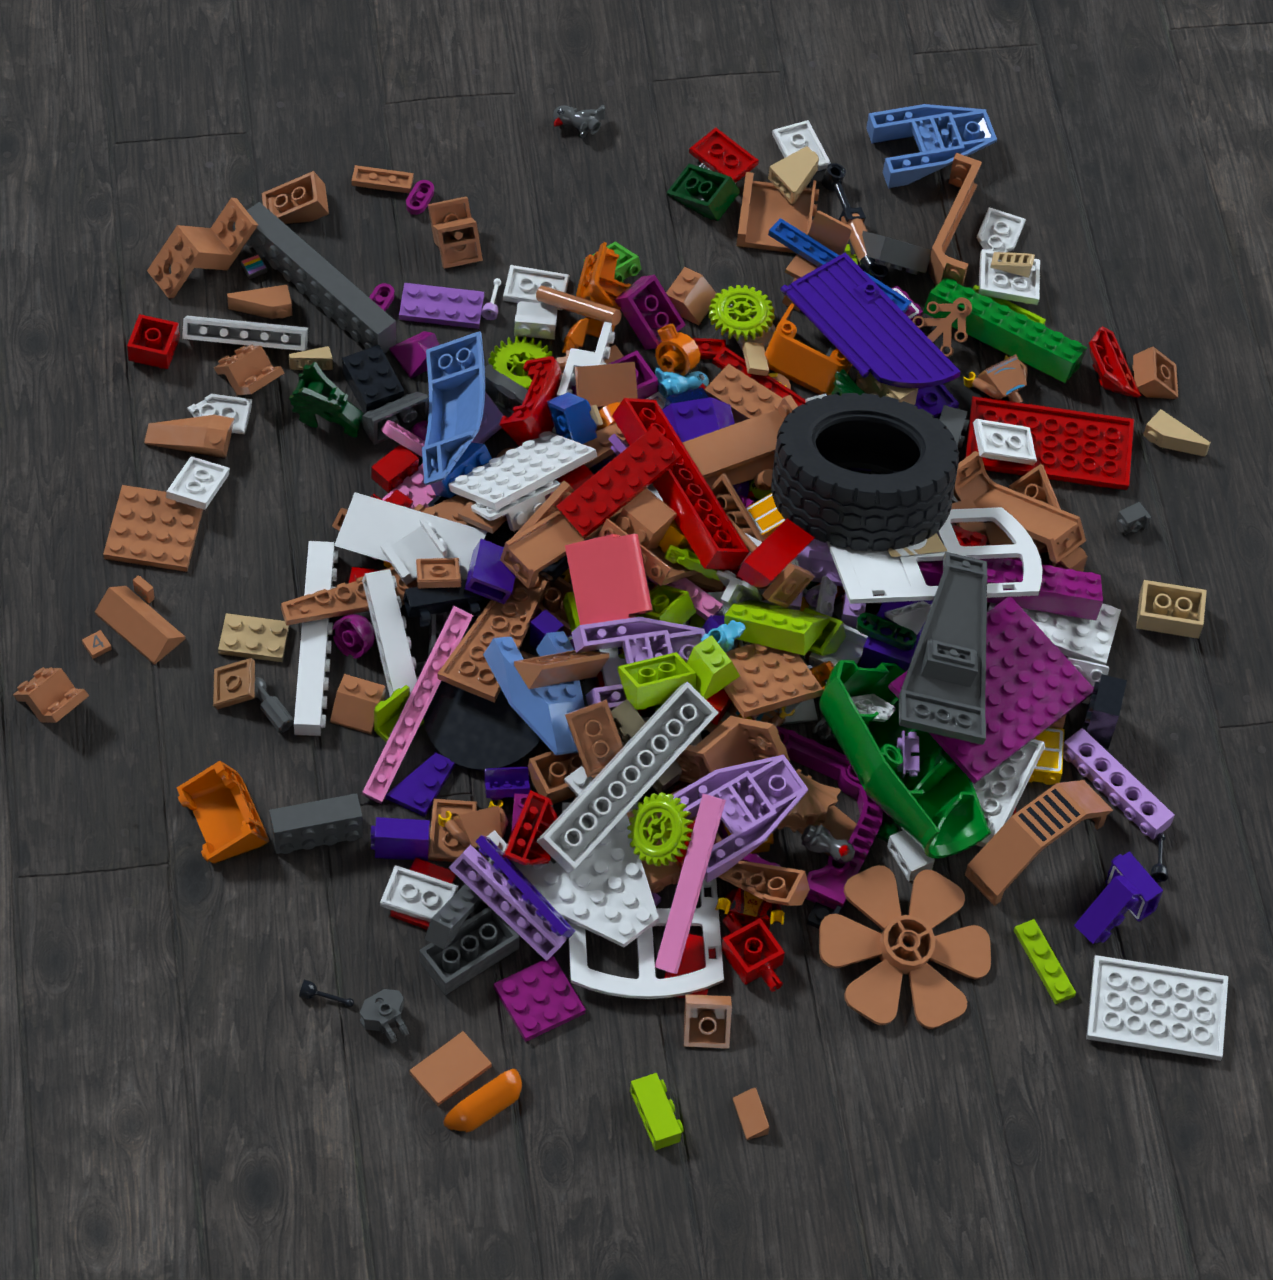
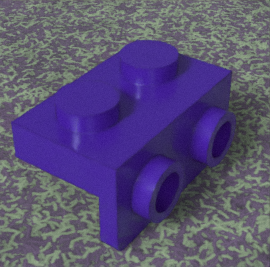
M528 767L485 769L486 798L502 800L503 797H512L514 799V793L529 794Z

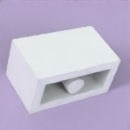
M904 830L889 837L887 847L908 881L914 880L920 871L932 870L935 859L926 856L922 847Z

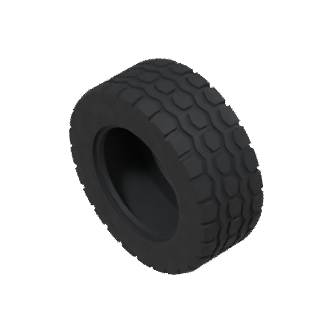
M843 393L841 396L837 394L823 396L822 399L816 398L806 402L805 405L802 404L796 407L792 413L786 416L780 426L775 448L771 492L775 505L785 520L788 518L816 540L824 543L828 541L830 545L842 548L848 546L853 550L867 551V549L872 551H887L889 548L893 550L908 547L909 544L913 546L923 542L925 539H929L946 522L952 507L959 452L950 430L938 418H934L932 414L923 409H918L913 404L905 401L899 402L898 399L883 396L881 398L875 394L864 393L862 395ZM844 468H864L885 474H864Z

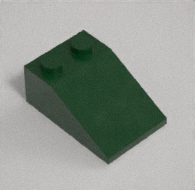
M688 164L666 193L703 217L719 221L738 196L740 190L730 176Z

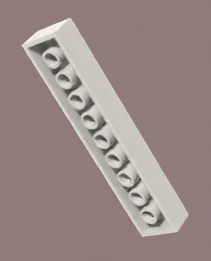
M688 682L679 686L536 842L567 872L576 869L719 712Z

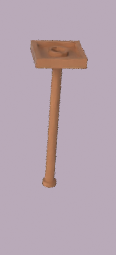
M728 516L747 549L752 553L757 546ZM789 563L762 595L766 600L788 608L815 576L810 571Z

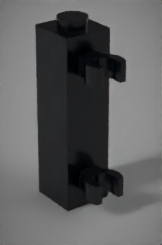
M462 579L461 587L405 589L403 602L408 618L418 617L420 626L427 627L430 625V614L452 611L454 606L459 609L468 608V613L473 615L472 619L478 618V612L481 611L480 606L483 605L484 596L466 590L467 579Z

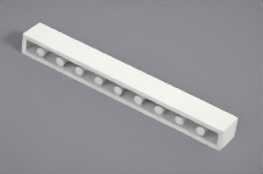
M309 541L304 596L314 594L323 589L330 590L336 588V586H332V582L337 581V568H334V563H338V551L334 550V542ZM330 618L302 623L294 717L295 735L321 736V728L326 726V715H322L323 709H327V696H324V690H328L329 678L325 677V673L330 672V659H327V653L331 654L332 641H328V635L333 634V622H329Z

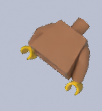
M491 800L488 808L453 817L454 820L451 819L452 814L450 811H446V818H442L440 814L438 815L439 825L446 827L450 834L462 846H465L466 849L470 845L478 848L475 841L481 835L488 836L494 830L502 838L506 832L508 819L502 809V800L498 801L497 806Z

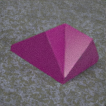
M423 331L390 347L389 351L411 379L427 371L426 350L438 346L439 343L435 333Z

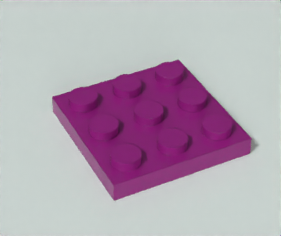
M551 956L547 961L543 960L494 983L493 986L525 1042L585 1014L584 1006L554 956Z

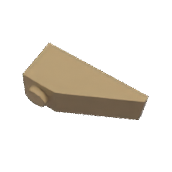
M1161 409L1146 424L1143 434L1148 441L1155 443L1159 447L1204 457L1207 455L1211 443Z

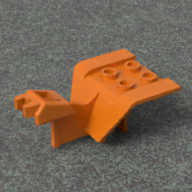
M603 242L599 247V251H596L594 255L589 254L585 258L576 296L620 310L621 308L614 299L628 289L631 284H625L614 279L616 263L620 255L615 254L614 250L607 248V243ZM589 317L579 320L565 336L562 353L566 354V350L571 348L578 349L583 347L586 334L599 338L604 322Z

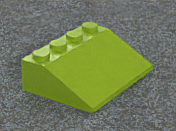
M749 599L734 603L724 615V624L728 625L730 621L735 620L745 625L746 629L737 640L805 656L829 623L830 618Z

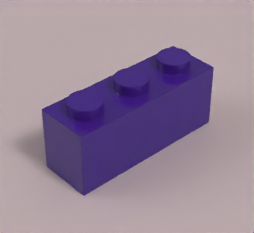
M1123 875L1115 876L1074 926L1092 944L1104 943L1111 936L1112 933L1110 931L1113 927L1119 926L1124 921V914L1128 909L1132 910L1138 904V898L1142 893Z

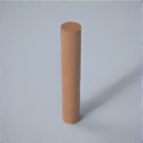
M540 286L536 292L537 301L602 322H609L614 326L621 320V311L546 286Z

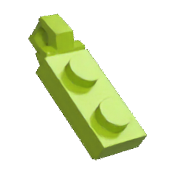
M670 544L665 552V559L673 564L679 563L688 570L700 572L709 579L714 578L720 581L716 573L718 570L722 571V569H704L694 551L685 547L680 549Z

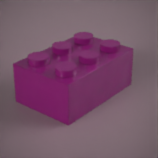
M655 275L639 278L614 299L645 350L655 349L662 342L657 332L660 328L668 324H674L678 332L686 325Z

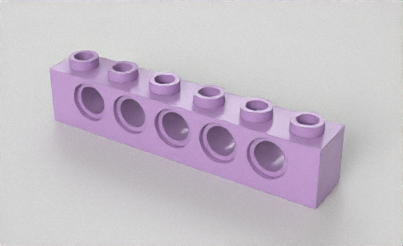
M1083 728L1064 742V759L1067 762H1071L1082 776L1087 777L1098 791L1103 792L1111 804L1123 811L1125 817L1133 821L1144 835H1148L1154 840L1159 833H1162L1171 826L1175 815Z
M470 845L449 867L546 961L567 940L568 937L557 936L550 927L552 925L548 920L544 921L537 915L536 911L538 909L533 904L529 905L522 898L523 894L518 889L513 888L507 879L473 846Z

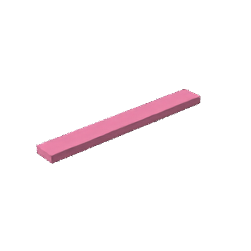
M703 794L691 841L688 845L655 963L656 968L674 974L678 973L726 802L724 799L708 794Z

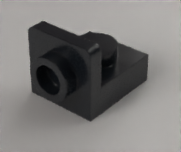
M816 902L808 917L807 924L819 929L820 923L829 914L840 915L842 907L837 905L834 910Z

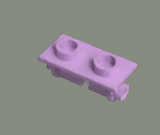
M902 731L901 737H897V748L901 750L903 762L897 767V770L901 772L902 778H904L905 773H909L910 777H916L918 772H920L919 756H911V753H919V736H917V732H909L908 736H905V731Z

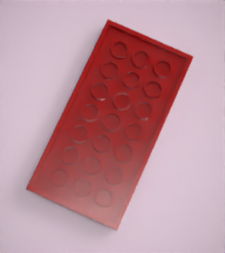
M972 396L965 458L974 451L979 452L973 422L976 419L1030 427L1037 459L1034 465L982 457L985 470L1024 476L1042 464L1048 479L1128 490L1134 419Z

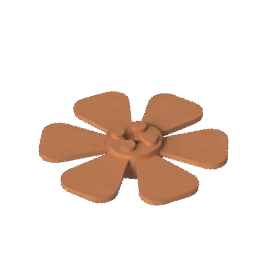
M878 865L849 878L844 886L846 899L884 931L881 934L839 914H829L820 923L819 954L823 963L828 967L841 968L877 956L882 961L847 986L844 993L847 1005L877 1025L891 1023L897 1014L902 974L909 975L916 1020L921 1026L927 1029H935L959 1018L967 1008L965 995L927 962L931 960L974 980L983 978L989 972L991 966L990 937L985 929L980 926L971 925L934 936L932 930L963 907L965 902L963 890L933 870L920 871L913 881L909 914L901 916L894 873L889 868ZM903 943H909L911 947H907Z

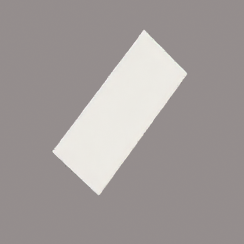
M355 492L334 546L389 562L380 545L388 541L392 546L421 527L420 519L424 518L426 523L431 522L437 531L435 533L438 539L442 538L449 548L446 550L448 558H459L462 580L467 579L473 550L480 539H485L487 531Z

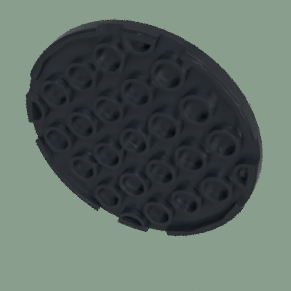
M441 681L424 715L425 728L435 749L442 756L454 762L456 766L470 771L485 772L486 768H505L513 764L516 765L529 757L543 742L510 706L502 689L494 703Z

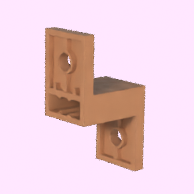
M231 198L211 228L177 225L147 272L168 298H174L194 268L228 270L258 224L237 198Z
M730 716L696 746L688 745L675 761L679 763L682 770L679 781L694 783L714 770L753 762L755 759L762 760L780 755H785L788 761L790 759L786 752L787 749L779 737L778 729L774 724Z

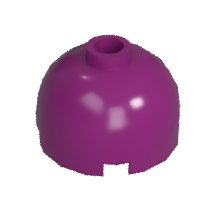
M347 615L336 621L333 625L332 630L335 629L336 634L333 636L334 642L338 649L346 656L351 654L354 656L353 658L361 657L371 649L375 642V632L372 624L361 615Z

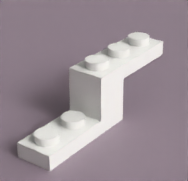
M604 322L595 352L570 349L557 397L567 392L573 393L571 387L576 385L575 367L606 364L604 363L605 359H609L611 350L609 345L613 344L615 339V332H612V323Z

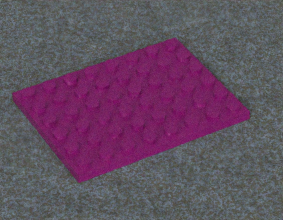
M1007 597L987 612L986 740L984 744L971 743L934 733L929 734L975 784L1090 697L1093 686L1012 597ZM907 671L888 686L898 699Z

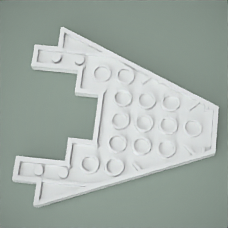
M581 766L564 778L569 788L578 796L590 784L593 778L591 776L587 777L584 768ZM627 813L577 868L570 872H567L558 862L553 864L549 861L548 864L524 866L511 860L565 920L622 947H626L659 921L642 861L639 859V855L634 854L636 847H630L632 839L627 838L628 834L631 833L627 829V826L630 825ZM494 830L486 837H489L504 853L507 844ZM489 857L488 862L493 866L495 862ZM505 873L502 874L507 880L509 879Z

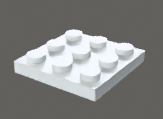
M981 250L979 270L980 295L1038 305L1040 289L1039 259H1034L1028 278L990 268L995 251Z

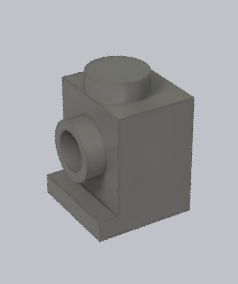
M1138 502L1119 511L1116 525L1119 531L1126 535L1130 532H1137L1141 528L1147 529L1151 516L1143 505Z

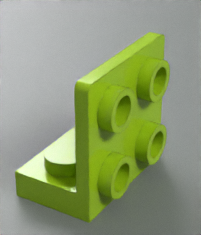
M407 685L401 689H396L391 697L379 702L374 709V731L386 743L410 696V688Z

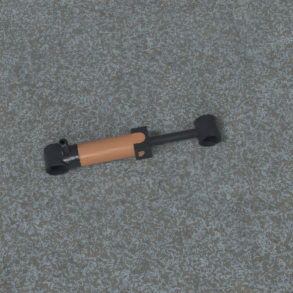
M831 163L823 175L822 185L828 190L836 191L843 208L839 221L853 228L849 239L860 263L858 266L864 272L883 283L888 274V268L874 263L875 259L867 256L862 236L863 231L868 232L864 224L866 217L862 207H850L844 193L842 181L846 170L838 163Z

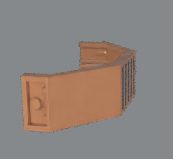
M1084 780L1056 783L1009 818L968 864L965 876L995 906L1001 902L1004 891L1044 848L1084 819L1091 818L1095 822L1094 827L1098 830L1104 826L1107 815L1113 809Z

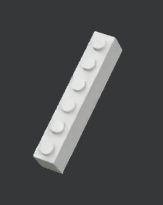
M186 316L183 320L182 339L240 345L253 344V346L305 351L307 349L309 328Z
M390 569L365 573L362 582L389 695L391 697L396 689H401L405 685L410 688L411 694L419 677H416L414 670L416 669V660L414 656L411 657L410 653L411 640L405 633L407 627L406 619L404 616H401L400 608H402L401 598L396 595L395 588H397L396 578L392 576Z

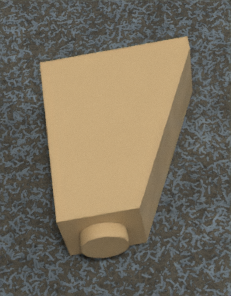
M806 146L771 165L768 179L791 204H794L816 174L819 157L816 152Z

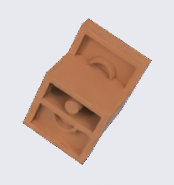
M461 197L428 204L434 243L440 249L442 267L445 269L483 261L477 223L471 218L468 198Z
M253 344L247 347L244 345L236 349L235 355L220 359L218 361L219 365L214 367L217 375H226L236 395L252 394L284 374L281 366H272L262 346H253Z
M43 667L33 674L34 678L29 682L21 683L17 687L18 691L13 694L18 702H26L40 722L50 723L58 722L89 697L85 689H76L62 668Z

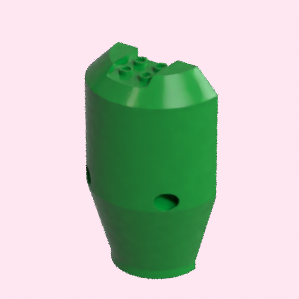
M840 660L830 673L820 699L819 707L868 797L919 844L926 856L930 858H944L969 849L989 836L991 831L987 826L973 783L928 732L899 726V699L888 686L906 671L894 663H881L876 669L858 668L855 661ZM875 694L893 705L895 711L885 722L872 721L879 713L876 711L874 714H860L851 697ZM902 731H905V736H908L909 732H917V736H919V753H911V756H919L920 772H918L916 777H910L909 773H905L904 778H902L901 772L897 770V767L903 762L901 750L897 748V737H901Z

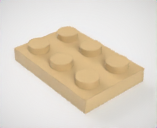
M226 613L218 652L223 655L283 662L290 625H286L285 621Z

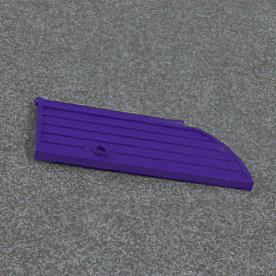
M846 252L797 279L790 285H783L780 289L859 371L863 378H866L870 372L880 383L901 388H926L941 385L960 377L961 371Z

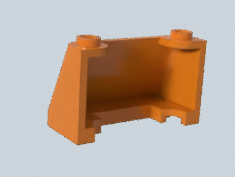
M218 761L177 787L180 795L178 796L180 804L184 808L188 807L193 811L206 841L202 845L203 850L201 853L207 862L217 863L262 847L269 842L268 835L242 777L236 770L222 761Z

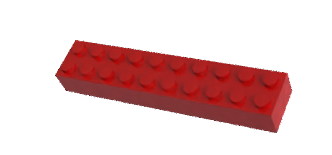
M623 398L612 417L629 445L655 425L682 455V459L653 482V486L658 491L663 502L677 513L674 520L681 529L682 534L686 537L704 569L737 570L749 554V550L656 400Z

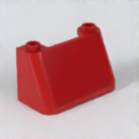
M553 356L527 360L523 369L532 380L522 405L513 407L514 413L508 418L502 416L499 423L519 447L525 441L539 438L542 432H552L554 424L547 401L557 397L562 379L559 362Z

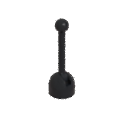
M1163 833L1157 835V840L1159 841L1158 863L1152 866L1150 873L1155 882H1164L1168 879V869L1162 864L1163 841L1166 838Z
M305 979L303 981L299 994L301 998L311 999L318 995L345 1003L347 1007L354 1005L352 998L344 999L318 991L315 983Z

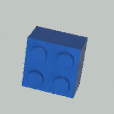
M567 392L547 401L557 435L581 444L597 438V426L591 418V406L586 399Z

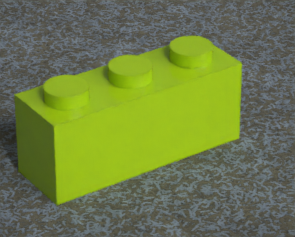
M657 1073L633 1080L630 1084V1093L654 1150L679 1143L684 1132L680 1119L676 1120L673 1101L671 1099L668 1100L665 1094L667 1092L663 1079L659 1080Z

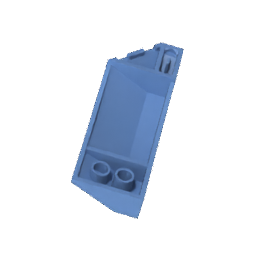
M480 331L426 350L429 414L425 445L422 447L424 484L426 486L446 479L480 430L485 404V366L482 333Z

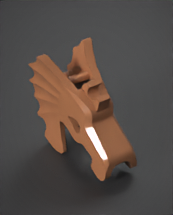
M796 770L808 788V792L777 826V829L782 830L784 827H789L792 832H796L798 829L805 830L809 824L816 826L818 823H824L826 813L829 810L828 807L836 805L838 802L837 796L841 790L820 784L812 780V776L801 774L802 770Z

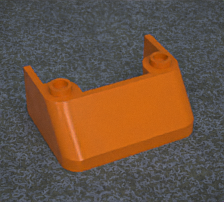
M791 303L777 325L765 351L768 367L770 370L784 375L787 379L818 395H830L835 388L834 381L836 379L834 375L836 372L844 369L848 373L852 364L838 349H835L830 356H827L795 340L797 328L790 322L795 305Z

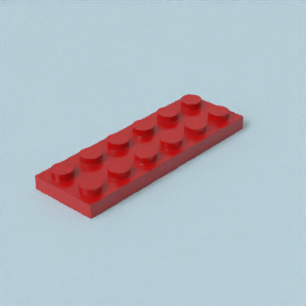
M654 425L556 507L585 539L602 525L606 519L613 516L680 461L682 455Z

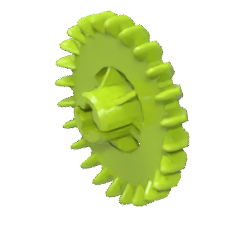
M736 285V288L729 286L728 291L722 289L721 293L715 294V298L711 300V305L709 306V318L711 319V325L716 323V331L722 328V336L728 331L729 339H731L733 334H736L737 341L741 335H743L745 341H747L748 335H751L752 339L755 340L756 333L762 337L763 330L767 333L769 327H772L775 309L772 307V301L768 300L767 295H762L761 290L756 292L754 287L748 289L747 285H744L743 288L740 285Z
M526 335L522 342L516 336L514 343L508 337L507 345L501 341L500 348L497 345L495 346V353L493 351L490 353L491 358H489L488 363L493 366V369L528 390L532 380L529 376H526L527 373L523 369L527 360L552 356V351L548 352L547 345L541 349V340L538 344L534 345V337H532L529 343L527 342Z
M663 792L659 793V795L653 793L650 798L644 797V803H637L638 810H632L634 817H629L632 825L627 826V829L631 831L627 838L632 839L630 847H636L634 854L639 855L641 861L646 860L648 865L653 863L655 866H661V863L669 865L668 860L671 862L677 861L674 855L678 857L684 856L680 849H688L684 842L691 841L687 833L693 832V829L687 828V825L694 823V821L686 819L688 815H691V812L683 811L687 805L679 804L681 802L680 798H674L673 794L666 795ZM657 813H662L660 819L656 816ZM651 817H652V821L649 823L648 827H646L647 824H648V821H649V820L651 819ZM658 840L662 841V845H656Z

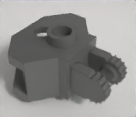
M383 989L365 999L360 1011V1023L364 1029L380 1031L381 1034L384 1033L391 1043L397 1041L392 1028L397 1026L404 1037L409 1034L406 1025L401 1019L404 997L400 991Z

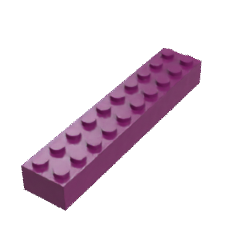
M1010 558L979 559L987 561V584L1023 581L1022 561ZM943 561L917 562L926 585L938 586L943 574ZM1042 565V583L1039 595L1014 596L1012 598L1021 608L1097 620L1103 603L1101 575L1092 572L1087 573L1073 569L1058 568L1051 565ZM1007 597L987 598V602L999 604Z

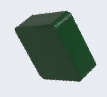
M883 821L876 837L888 842L891 835L899 832V827Z

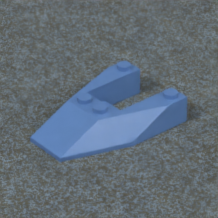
M922 104L869 113L866 127L871 143L914 136L918 145L919 153L885 158L883 175L888 188L908 185L952 164L956 153L968 156L997 142V137L986 109Z
M564 631L546 633L536 648L539 656L574 650ZM511 636L493 638L483 656L510 706L555 755L578 753L565 714L585 707L580 680L528 689L514 666V661L523 660V657Z

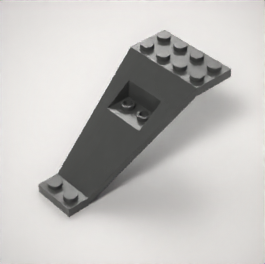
M945 552L943 556V574L899 694V726L971 743L984 744L986 740L987 561Z

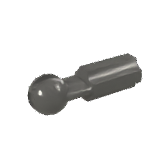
M255 677L254 698L260 700V709L278 732L287 731L294 724L293 717L276 696H270L266 692L265 680L261 677Z

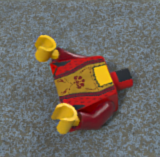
M733 888L726 896L719 898L715 910H725L724 914H728L729 918H731L730 914L734 913L738 921L744 925H748L759 918L762 919L768 929L774 921L780 922L781 925L784 924L785 913L782 911L780 904L769 903L741 888Z

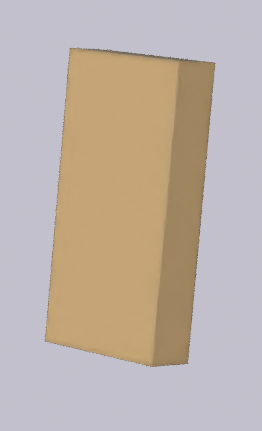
M744 341L742 348L748 374L767 376L769 367L764 345Z

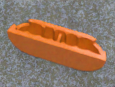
M517 1069L505 1071L459 1102L445 1117L444 1125L450 1130L470 1132L513 1104L519 1098L522 1089V1079Z

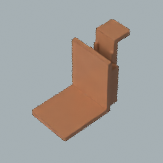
M818 210L808 236L840 256L845 251L853 228ZM797 254L785 269V273L794 277V282L819 267ZM787 295L784 296L783 304L790 306L791 303L794 304ZM795 305L794 309L800 311V309Z

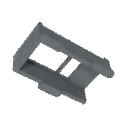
M491 364L485 366V391L503 415L508 418L514 413L513 410L508 408L511 405L510 400L515 399L522 404L528 390L493 369ZM500 392L508 396L504 405L497 401Z

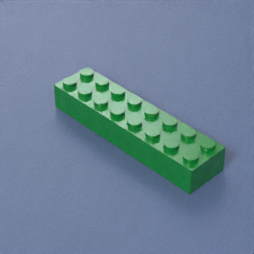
M945 277L928 296L923 313L934 318H946L951 312L939 311L936 314H931L927 311L929 302L953 304L958 298L968 299L972 304V311L966 317V333L1010 356L1017 355L1018 360L1064 383L1078 370L1087 350V347L1083 346L1080 342L1071 340L1062 333L1053 331L1044 324L1029 319L1024 314L1010 310L1008 306L1000 305L990 297L982 296L973 289L958 284L953 279ZM935 304L930 306L932 312L937 309ZM964 304L958 306L959 311L965 309ZM958 318L952 323V327L958 329Z

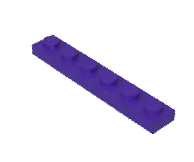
M481 835L475 841L480 846L479 851L486 858L490 857L495 862L493 864L494 868L501 874L505 873L509 878L507 880L508 883L523 893L522 898L529 905L533 904L538 909L536 911L537 915L544 921L548 920L552 925L550 928L557 936L570 938L576 932L513 862L503 856L502 850L489 837Z

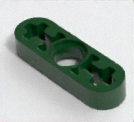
M867 612L860 614L857 618L856 628L861 634L904 651L914 648L917 637L911 629ZM866 621L870 622L867 626L863 625ZM882 628H889L892 634L883 635L880 630ZM906 637L910 638L907 642L903 641Z

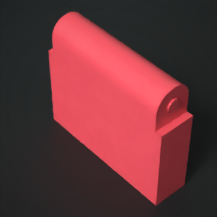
M610 534L565 545L580 625L634 618L636 615L653 611L638 534L624 536Z

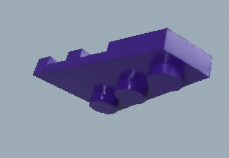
M433 754L387 793L386 799L425 817L433 804V799H436L455 767V763L440 754Z

